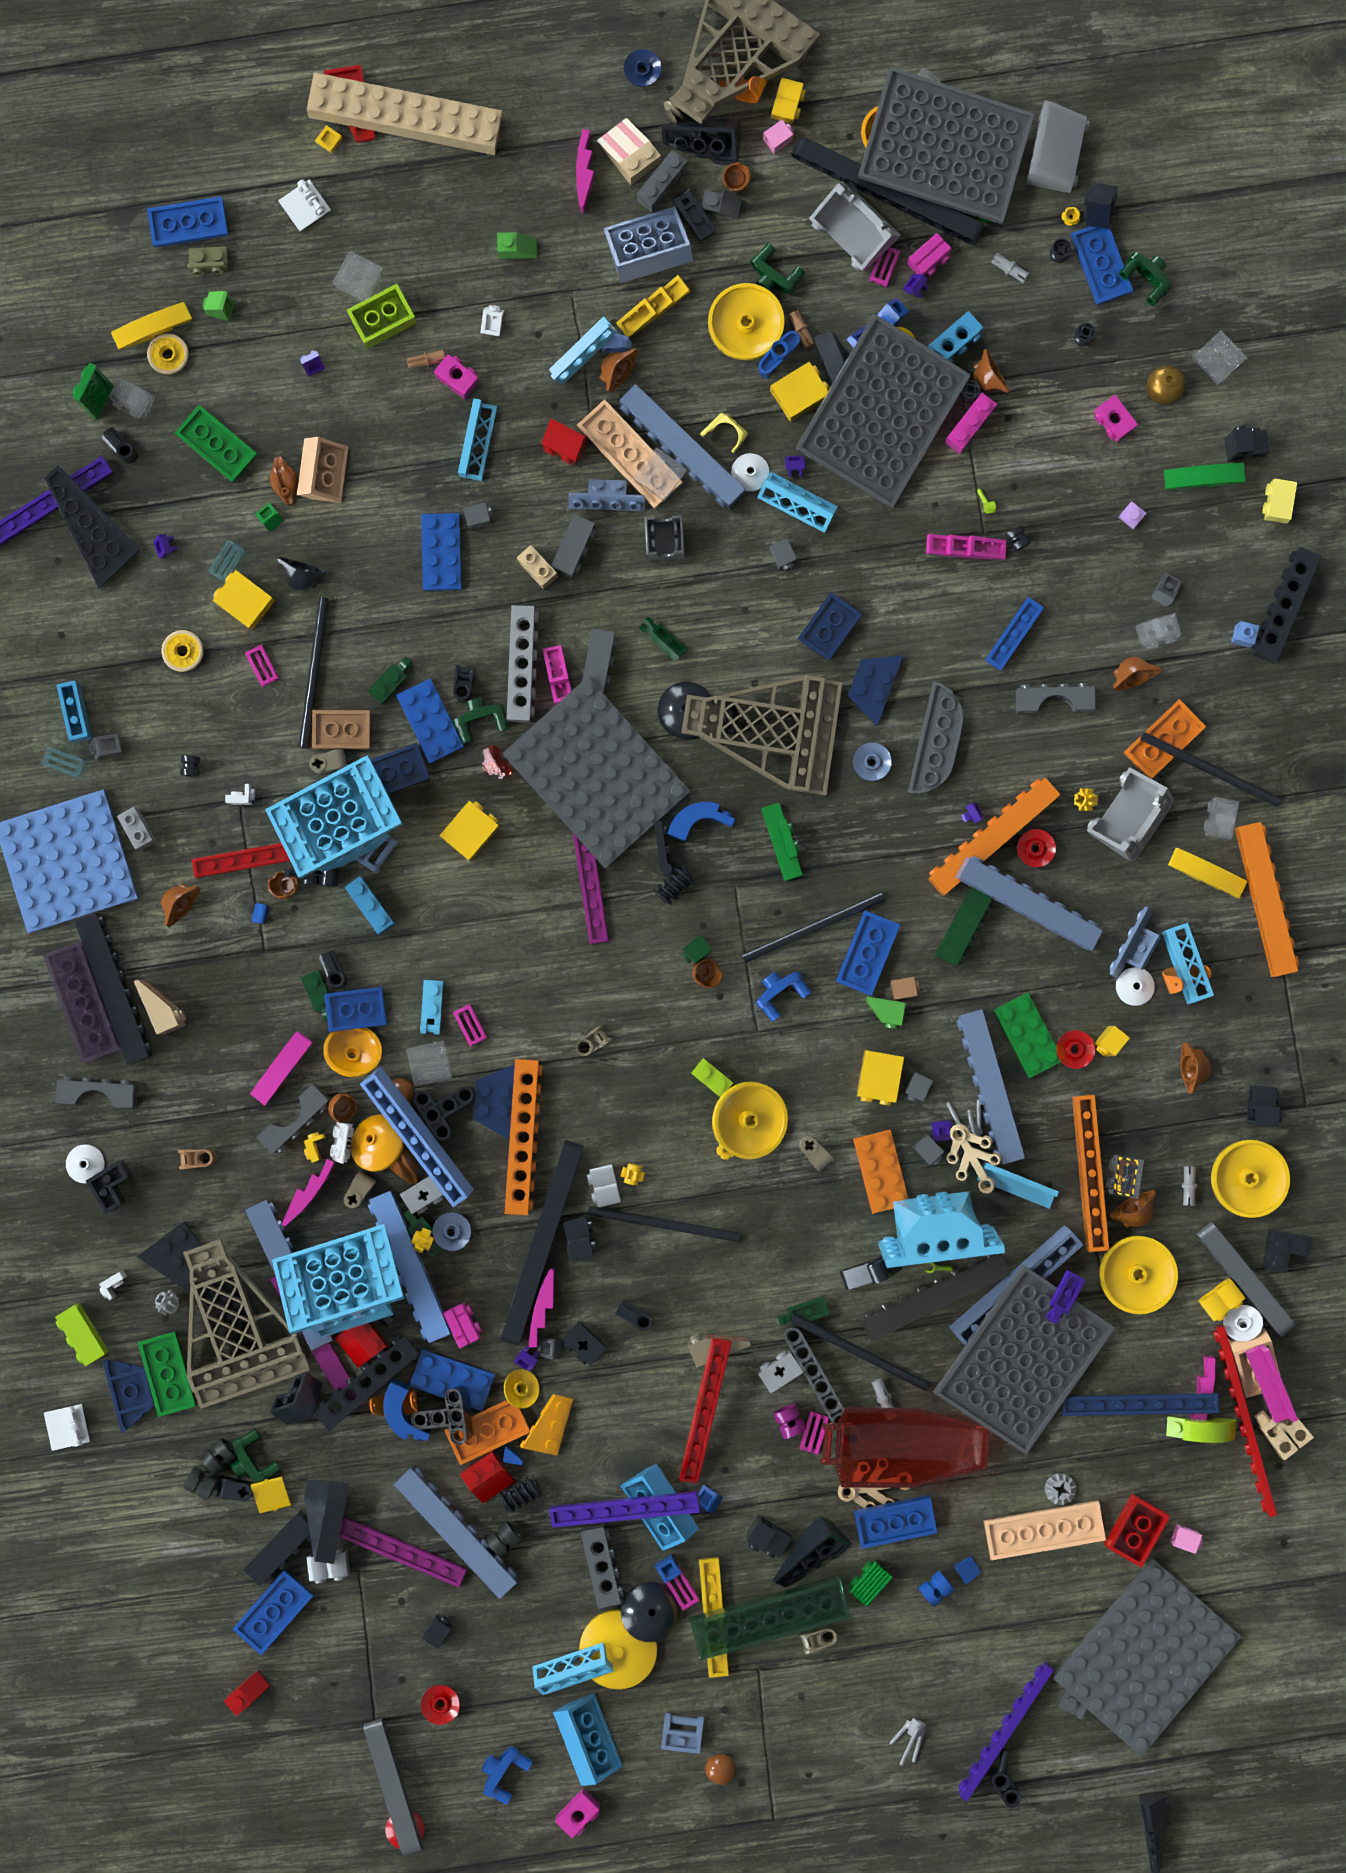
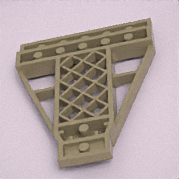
M705 0L683 85L671 98V103L702 124L710 113L720 108L724 102L750 90L749 82L739 87L738 85L753 67L764 73L759 77L766 81L793 67L797 68L807 56L810 48L819 39L820 33L773 0ZM707 6H710L729 20L720 31L704 22ZM704 30L714 39L700 56L695 58L694 54L700 32ZM742 31L743 37L734 38L733 32ZM729 33L730 38H725L726 35ZM757 42L758 48L750 49L749 43ZM744 43L745 49L737 50L736 44ZM732 44V50L723 51V45ZM719 45V51H714L715 48ZM770 49L787 62L774 69H770L759 60ZM747 55L748 61H739L738 56ZM734 56L735 62H726L725 57ZM712 57H721L722 63H713ZM708 58L709 64H703ZM727 68H736L737 74H728ZM714 69H723L724 75H715ZM701 70H710L711 76H705L701 73ZM716 81H725L726 87L719 86Z
M806 675L708 698L687 695L681 734L699 736V738L786 790L826 796L842 682ZM796 682L803 683L799 709L775 705L777 687ZM772 689L770 704L734 698L743 694ZM725 703L731 704L725 708ZM734 705L740 712V715L732 720L726 710ZM739 705L749 708L743 712ZM753 708L759 718L751 723L745 713ZM758 708L768 711L762 715ZM770 711L778 719L771 726L764 718ZM776 711L787 714L781 718ZM789 714L796 721V724L790 729L783 721ZM725 715L730 722L722 727L723 716ZM742 716L748 723V726L740 731L734 721ZM761 719L767 729L759 734L753 724ZM780 722L786 732L778 737L772 727ZM730 724L738 732L732 738H729L723 730ZM797 726L796 735L794 736L791 730ZM751 727L756 737L748 742L742 732ZM769 730L775 740L767 745L761 735ZM721 733H722V735L725 737L726 740L720 739ZM788 733L794 743L786 748L780 738ZM740 735L745 743L731 740ZM759 738L764 746L750 743ZM777 741L782 749L769 746ZM727 746L761 751V768L729 750ZM767 753L791 756L792 763L788 784L764 771Z
M222 1239L184 1252L190 1270L186 1376L192 1393H195L200 1409L311 1370L298 1333L271 1343L264 1342L257 1323L258 1319L274 1314L288 1330L287 1321L235 1261L227 1255ZM222 1280L219 1289L210 1285ZM225 1281L235 1285L231 1294L221 1290ZM243 1281L270 1311L259 1315L254 1314ZM206 1288L217 1292L213 1301L203 1297ZM237 1288L241 1299L233 1296ZM219 1294L229 1298L225 1307L215 1302ZM195 1298L208 1333L194 1337ZM231 1299L241 1303L238 1313L228 1308ZM205 1302L211 1304L208 1310ZM213 1306L223 1310L219 1319L209 1315ZM243 1306L245 1307L248 1317H245L240 1314ZM225 1312L236 1316L232 1325L222 1321ZM237 1318L248 1322L244 1331L234 1326ZM211 1320L217 1322L215 1329ZM219 1324L230 1328L226 1337L216 1333ZM250 1324L254 1335L246 1332ZM232 1330L242 1334L238 1343L228 1339ZM244 1336L255 1340L251 1349L241 1345ZM210 1337L218 1361L194 1369L192 1367L193 1342ZM218 1338L224 1341L222 1346H220ZM226 1342L236 1346L233 1355L222 1351ZM238 1348H240V1349H242V1350L245 1351V1352L236 1354Z

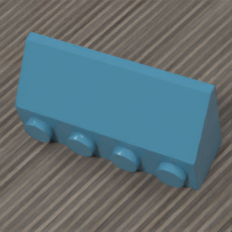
M657 1464L644 1469L620 1486L628 1498L675 1493ZM690 1514L641 1518L662 1551L685 1542L699 1530Z
M595 1693L569 1702L553 1712L581 1786L596 1785L622 1767Z

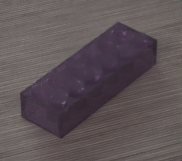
M76 942L44 954L46 966L82 1064L90 1063L121 1051L82 942Z

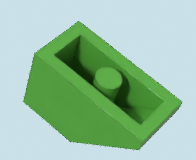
M517 232L497 233L499 259L537 258V238Z
M209 292L208 297H205L203 301V308L206 314L230 321L234 302L228 292Z
M866 997V1003L880 1022L886 1023L885 1027L897 1029V1025L902 1026L905 1009L904 1002Z

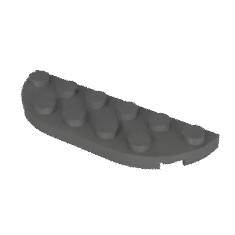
M935 681L932 682L907 793L922 794L932 791L947 779L953 768L962 730L963 711L959 701L948 687Z

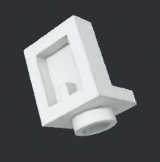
M496 305L486 307L483 310L481 333L500 336L504 310H501Z
M245 784V795H243V792H231V795H226L225 803L229 805H252V800H255V789H252V785Z
M124 1270L99 1284L101 1286V1294L104 1298H108L109 1301L116 1297L113 1289L123 1284L122 1279L127 1277Z

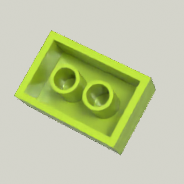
M398 284L347 309V313L366 349L417 324L415 316Z

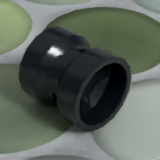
M1059 238L1053 243L1050 257L1054 262L1062 263L1068 258L1071 251L1070 242L1067 239Z
M1087 322L1079 325L1074 334L1076 344L1083 347L1088 346L1095 337V327Z
M968 380L959 394L961 400L965 403L975 402L980 393V386L976 381Z
M1022 526L1011 530L1005 535L1011 541L1014 552L1031 543L1029 537L1025 536V530Z
M181 756L183 766L180 769V775L199 777L200 771L197 765L200 764V757Z

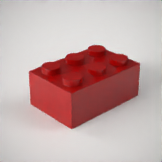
M1132 1493L1104 1545L1111 1551L1142 1568L1170 1516L1165 1511Z

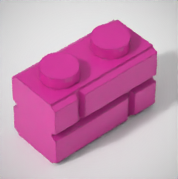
M936 233L908 258L907 264L916 274H922L929 278L937 271L936 267L940 263L944 265L951 258L949 255L952 249Z
M462 1302L442 1313L459 1348L481 1338L482 1328L478 1322H474L472 1318L474 1312L469 1304L466 1305L465 1302Z

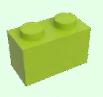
M704 1058L691 1072L719 1097L733 1084L732 1081Z

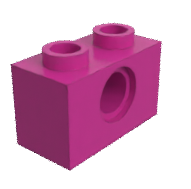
M447 354L435 369V377L466 400L479 383L478 374L470 367L466 369L462 365L463 362L456 356L452 358ZM456 372L463 374L460 379H454L453 375Z
M1113 395L1094 411L1096 421L1100 425L1103 424L1108 437L1111 440L1114 439L1116 443L1132 432L1138 425L1116 395ZM1110 417H1117L1119 423H1112Z
M583 1788L558 1813L555 1822L571 1838L576 1834L579 1836L585 1830V1824L589 1820L591 1822L594 1821L599 1815L600 1804ZM576 1811L583 1812L584 1816L582 1818L575 1817L574 1813Z

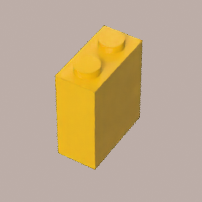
M810 362L770 386L772 395L790 422L822 403L830 389L825 381H821L819 377L820 372L815 365L812 366Z
M235 570L234 573L231 572L226 577L224 586L216 590L213 595V601L252 631L275 600Z
M468 801L439 835L469 861L476 856L500 827L496 824L499 820L492 814L487 816L483 813L482 810L484 808L476 801L474 803Z
M864 1050L857 1096L861 1097V1101L872 1102V1099L880 1100L879 1104L891 1106V1102L896 1103L904 1057Z

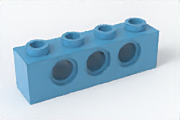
M968 311L927 347L952 363L954 361L952 358L957 354L959 356L968 349L967 345L969 343H975L982 337L983 327ZM962 332L966 334L967 338L960 339L957 334ZM950 345L952 347V351H945L943 349V346Z

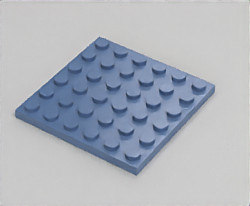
M104 789L0 822V845L27 933L30 934L139 899Z

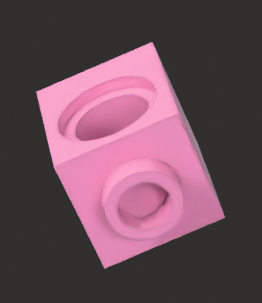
M781 120L764 132L763 140L773 154H776L792 142L794 132L788 123L785 124Z
M1176 1524L1170 1543L1175 1547L1196 1554L1197 1549L1200 1550L1203 1538H1201L1202 1535L1198 1531Z

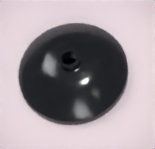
M679 682L670 686L664 691L658 703V717L661 725L669 734L681 739L698 737L681 734L685 712L682 708L686 705L687 695L711 697L704 687L693 682Z
M645 1582L638 1584L623 1599L621 1605L623 1626L637 1640L643 1642L660 1641L673 1631L678 1621L679 1609L676 1598L668 1588L659 1583ZM650 1609H654V1616H649L648 1612Z

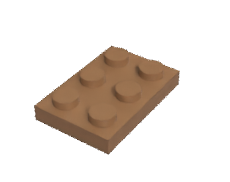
M312 710V749H370L371 711Z

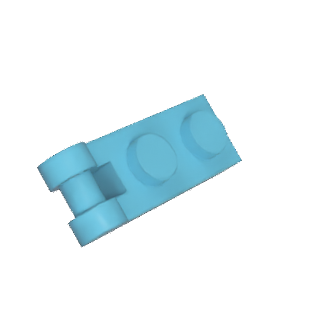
M424 980L420 1034L434 1032V1034L440 1035L444 981ZM428 1019H435L434 1025L428 1024Z

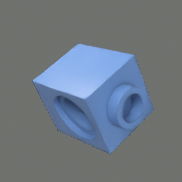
M1240 621L1235 626L1231 643L1248 648L1252 647L1255 644L1259 626Z

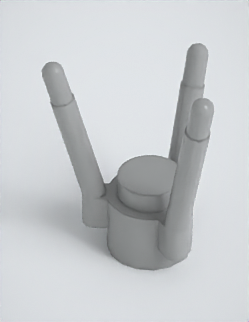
M977 1100V1125H974L972 1112L968 1110L970 1126H967L969 1133L981 1137V1134H983L981 1128V1105L979 1100ZM947 1102V1106L956 1124H961L951 1103Z
M912 1718L911 1721L907 1720L902 1729L890 1741L891 1745L894 1744L907 1729V1733L912 1736L901 1759V1766L904 1765L915 1739H918L912 1759L913 1763L916 1762L921 1742L926 1732L925 1727L927 1725L916 1718Z

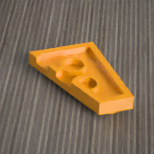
M553 1394L542 1410L535 1426H532L530 1434L525 1441L523 1440L520 1447L558 1455L573 1399Z

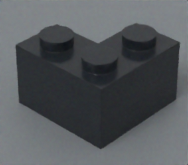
M1095 183L1094 186H1091L1089 194L1086 193L1084 205H1087L1084 210L1086 226L1109 229L1117 200L1118 186Z
M1237 426L1224 439L1227 461L1265 457L1270 452L1267 431L1260 430V428L1252 429V427Z
M1249 1085L1247 1124L1279 1127V1123L1282 1121V1111H1280V1107H1275L1279 1101L1277 1087Z
M124 1160L117 1161L86 1180L88 1187L104 1214L110 1213L127 1203L117 1187L133 1177Z
M587 1216L564 1221L570 1262L594 1257L595 1252H597L596 1240L591 1239L590 1232L593 1231L591 1220H587Z
M1268 1229L1262 1268L1287 1273L1290 1254L1309 1257L1312 1237Z
M308 1372L294 1376L288 1393L276 1396L270 1414L286 1425L311 1417L315 1412V1405L321 1395L323 1383Z
M757 1515L746 1533L748 1546L757 1552L761 1550L772 1558L775 1556L780 1558L792 1539L791 1534L760 1515Z

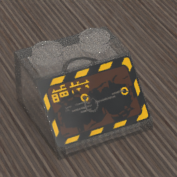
M1114 1155V1159L1111 1158L1109 1170H1112L1111 1178L1108 1177L1106 1188L1109 1189L1108 1193L1138 1199L1144 1160Z

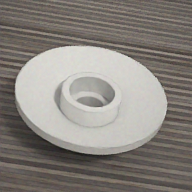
M752 453L744 454L734 462L731 475L745 488V491H756L762 488L765 479L769 475V467L761 456ZM753 468L754 473L749 474L747 469Z
M1136 967L1124 970L1116 982V991L1120 999L1133 1006L1142 1005L1149 1001L1155 989L1154 980L1149 972ZM1134 983H1139L1140 988L1138 990L1134 989Z
M92 1145L75 1147L69 1153L66 1160V1168L69 1175L80 1183H86L87 1179L101 1172L105 1167L103 1154ZM82 1161H86L87 1166L85 1168L81 1166Z
M1241 1305L1235 1310L1233 1308L1227 1312V1317L1223 1320L1227 1335L1240 1342L1253 1340L1260 1334L1263 1328V1320L1260 1313L1248 1305ZM1242 1324H1246V1325H1247L1246 1328H1241L1240 1326H1241Z

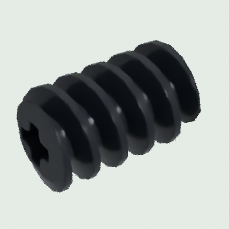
M679 864L681 870L674 869L676 875L668 874L670 881L665 878L663 879L665 886L658 884L659 891L652 890L664 903L672 905L670 898L678 899L676 893L683 894L682 887L687 890L689 889L687 882L694 884L692 875L681 864Z
M534 1475L533 1480L527 1476L525 1484L519 1480V1487L512 1484L513 1491L506 1487L505 1495L500 1491L498 1492L503 1506L507 1511L509 1509L511 1512L515 1511V1506L520 1509L522 1502L527 1505L529 1499L535 1501V1494L538 1497H542V1489Z

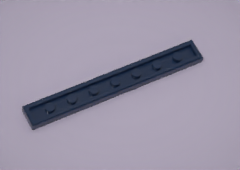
M1219 1393L1070 1395L1066 1397L1061 1405L1062 1416L1220 1413Z

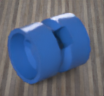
M940 1570L931 1576L930 1582L925 1581L918 1587L933 1608L942 1602L943 1596L948 1597L955 1591Z

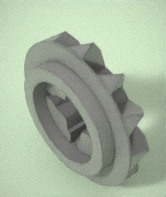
M1062 1473L1055 1474L1047 1480L1045 1493L1047 1498L1054 1504L1065 1505L1071 1502L1076 1495V1485L1068 1475ZM1061 1484H1064L1063 1488L1068 1493L1062 1492L1058 1497V1491L1053 1486L1060 1487Z

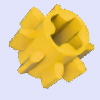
M1080 788V792L1074 795V805L1079 806V811H1093L1092 807L1098 805V795L1093 793L1094 789Z
M628 1163L627 1168L623 1167L621 1177H625L624 1183L638 1186L639 1181L643 1182L645 1172L641 1171L642 1166Z
M425 1228L421 1232L416 1230L411 1244L415 1245V1251L422 1253L424 1249L429 1251L434 1237L430 1236V1230Z

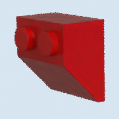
M551 418L542 440L544 452L551 456L556 454L561 457V461L568 465H571V463L576 465L587 446L585 436Z
M373 1322L344 1330L335 1337L358 1368L389 1344Z
M495 1450L488 1452L460 1473L469 1490L482 1503H485L498 1494L499 1491L501 1492L515 1482Z

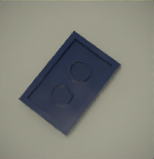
M831 592L797 640L829 662L862 614Z
M417 742L371 759L388 795L431 779Z

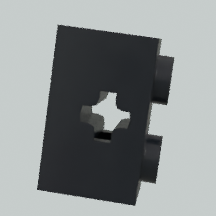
M580 1321L562 1339L565 1341L563 1345L571 1352L574 1350L578 1354L577 1358L584 1365L588 1363L591 1366L607 1349V1346ZM581 1340L582 1342H584L586 1340L588 1342V1348H580L579 1341Z

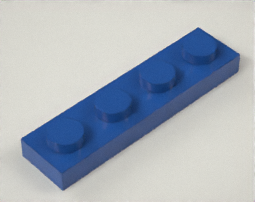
M1027 597L984 661L1001 671L1044 607Z

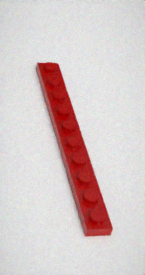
M1223 1324L1215 1325L1216 1331H1213L1215 1342H1219L1221 1347L1218 1353L1221 1362L1224 1361L1226 1369H1223L1226 1380H1230L1231 1387L1228 1388L1231 1399L1236 1401L1237 1406L1234 1407L1236 1417L1241 1419L1242 1425H1239L1242 1437H1246L1245 1451L1247 1456L1251 1455L1252 1463H1249L1253 1475L1256 1474L1257 1482H1255L1257 1493H1261L1263 1499L1260 1501L1263 1513L1266 1512L1269 1517L1277 1516L1225 1326Z

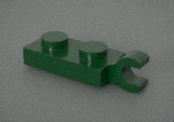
M645 618L643 620L645 623L639 626L642 632H649L648 637L675 662L687 652L688 649L661 623L657 626L652 618Z
M405 656L398 666L392 664L367 692L383 705L408 677L404 672L412 665V662Z
M316 970L302 976L301 980L315 1013L321 1011L324 1021L328 1023L324 994L329 992L320 971Z
M410 1210L403 1214L411 1224L407 1229L413 1236L416 1230L421 1232L425 1228L431 1231L430 1236L433 1237V1228L423 1216L418 1219L414 1213L411 1214ZM433 1240L429 1251L425 1250L430 1258H433L443 1249Z
M820 1296L787 1307L788 1314L775 1318L779 1326L788 1323L792 1313L808 1321H813L830 1314L824 1296Z

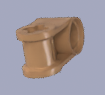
M212 1149L178 1150L181 1157L179 1169L207 1167L217 1161V1154ZM204 1153H208L210 1155V1161L208 1163L204 1162L203 1160Z

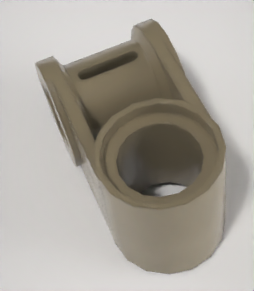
M337 749L313 756L309 761L310 768L315 773L322 774L335 772L346 767L347 762L344 749ZM317 760H320V762L323 763L320 766V769L314 766L315 764H317Z
M601 1024L577 1042L576 1051L580 1056H588L612 1041V1038L607 1036ZM583 1042L588 1043L590 1046V1050L587 1053L579 1051V1045Z
M805 1136L800 1140L799 1148L818 1172H821L834 1160L816 1139ZM806 1141H808V1142H811V1141H812V1142H813V1143L811 1144L812 1149H808V1148L805 1149V1147H806L805 1142H806Z
M359 1171L344 1196L345 1205L349 1208L359 1207L373 1188L376 1180ZM356 1195L358 1202L351 1204L349 1196Z
M830 1624L807 1629L798 1634L802 1638L805 1654L832 1646L837 1640L836 1629ZM829 1631L833 1633V1637L825 1639L823 1634Z

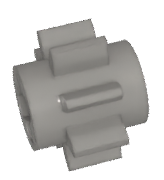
M170 1290L167 1293L161 1292L155 1299V1308L164 1316L167 1312L172 1314L179 1307V1298Z

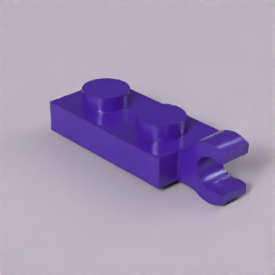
M1067 1270L1049 1303L1053 1308L1048 1312L1046 1319L1057 1324L1062 1312L1068 1315L1086 1280Z

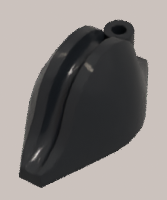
M280 556L277 559L284 570L286 582L297 590H304L308 587L316 588L318 578L325 576L327 573L325 570L300 561Z

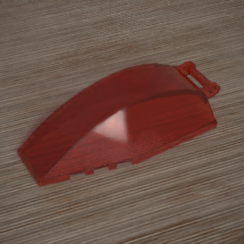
M845 1407L838 1423H823L822 1429L825 1430L824 1448L820 1464L836 1466L840 1485L843 1488H916L922 1484L935 1483L937 1480L944 1478L950 1479L955 1475L987 1469L989 1430L987 1428L923 1409ZM832 1430H837L835 1458H831Z

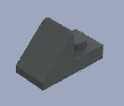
M723 189V194L705 190L701 208L704 212L738 218L742 199Z
M1165 572L1151 598L1166 607L1171 605L1182 581Z

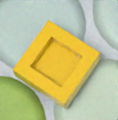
M326 125L315 141L332 154L343 138Z

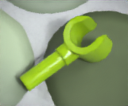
M978 489L977 493L983 502L984 512L987 514L995 512V502H988L982 490Z
M934 1262L925 1263L933 1265V1270H925L927 1273H932L935 1270L952 1271V1266L936 1265Z

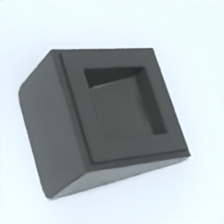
M539 1337L537 1357L561 1358L562 1339Z

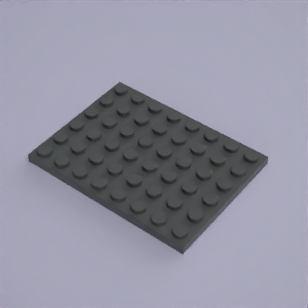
M890 66L857 178L1002 224L1034 113Z
M873 314L795 449L886 506L893 508L965 386L970 374L880 316Z
M589 677L582 681L502 753L604 868L612 863L654 825V822H657L690 792Z
M1022 1264L933 1392L1024 1454H1027L1115 1327L1076 1300L1068 1315L1062 1312L1057 1324L1046 1319L1048 1312L1053 1308L1049 1303L1057 1287Z
M1151 1558L1054 1673L1052 1678L1142 1757L1241 1636Z

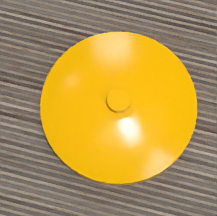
M750 283L733 285L721 292L714 300L708 317L709 333L714 344L725 355L743 361L759 359L765 356L773 343L782 337L784 329L783 309L778 299L762 286Z
M743 1082L729 1088L718 1100L712 1117L713 1132L718 1143L728 1153L742 1159H757L772 1152L782 1141L788 1125L787 1109L781 1096L771 1087L758 1082Z
M1242 1140L1227 1146L1218 1155L1211 1172V1184L1216 1198L1224 1208L1238 1216L1256 1218L1273 1212L1282 1204L1289 1190L1290 1173L1285 1159L1274 1147L1262 1141Z
M1130 1236L1117 1241L1107 1250L1100 1264L1099 1279L1105 1296L1116 1307L1132 1314H1147L1160 1309L1171 1299L1178 1282V1269L1174 1257L1163 1244L1145 1236Z
M621 1609L609 1610L597 1615L583 1631L579 1650L604 1643L607 1660L613 1664L614 1672L593 1678L592 1680L610 1689H626L639 1684L651 1672L656 1661L657 1642H643L632 1637L623 1626ZM600 1650L594 1652L590 1659L593 1661L600 1659Z

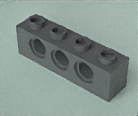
M604 1523L582 1528L581 1536L598 1609L621 1604V1598L624 1597L622 1585L618 1586L617 1578H620L618 1567H614L612 1559H615L613 1547L610 1548L608 1540H611L609 1528L605 1529ZM596 1542L604 1545L601 1551L594 1549L593 1545ZM604 1561L608 1564V1568L601 1570L597 1564ZM606 1580L613 1584L609 1589L602 1586V1583Z

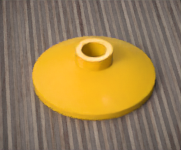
M518 1369L507 1376L504 1383V1394L512 1406L527 1408L537 1400L539 1384L534 1374L525 1369ZM517 1386L520 1387V1392H519V1393H518V1391H517Z

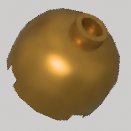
M1169 365L1155 369L1148 377L1146 384L1147 394L1151 400L1163 405L1175 403L1185 389L1184 375L1179 369Z

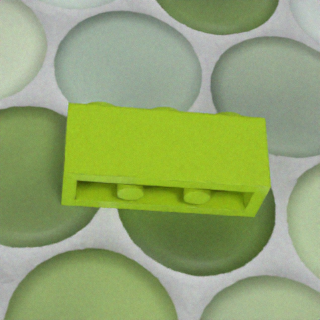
M80 1303L73 1305L55 1317L58 1328L66 1334V1341L71 1348L74 1347L77 1352L76 1358L81 1364L87 1366L109 1353Z

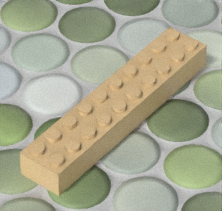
M315 72L307 105L309 118L347 126L351 125L362 129L491 155L496 153L502 122V110Z

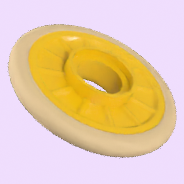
M174 334L157 336L151 341L147 350L150 366L158 373L164 375H171L181 371L189 357L186 343L182 338ZM167 349L173 351V355L169 359L163 357V353Z
M186 630L175 631L163 642L162 657L166 665L171 669L179 672L190 671L201 662L203 645L199 637L194 633ZM179 647H187L188 652L185 656L178 655Z

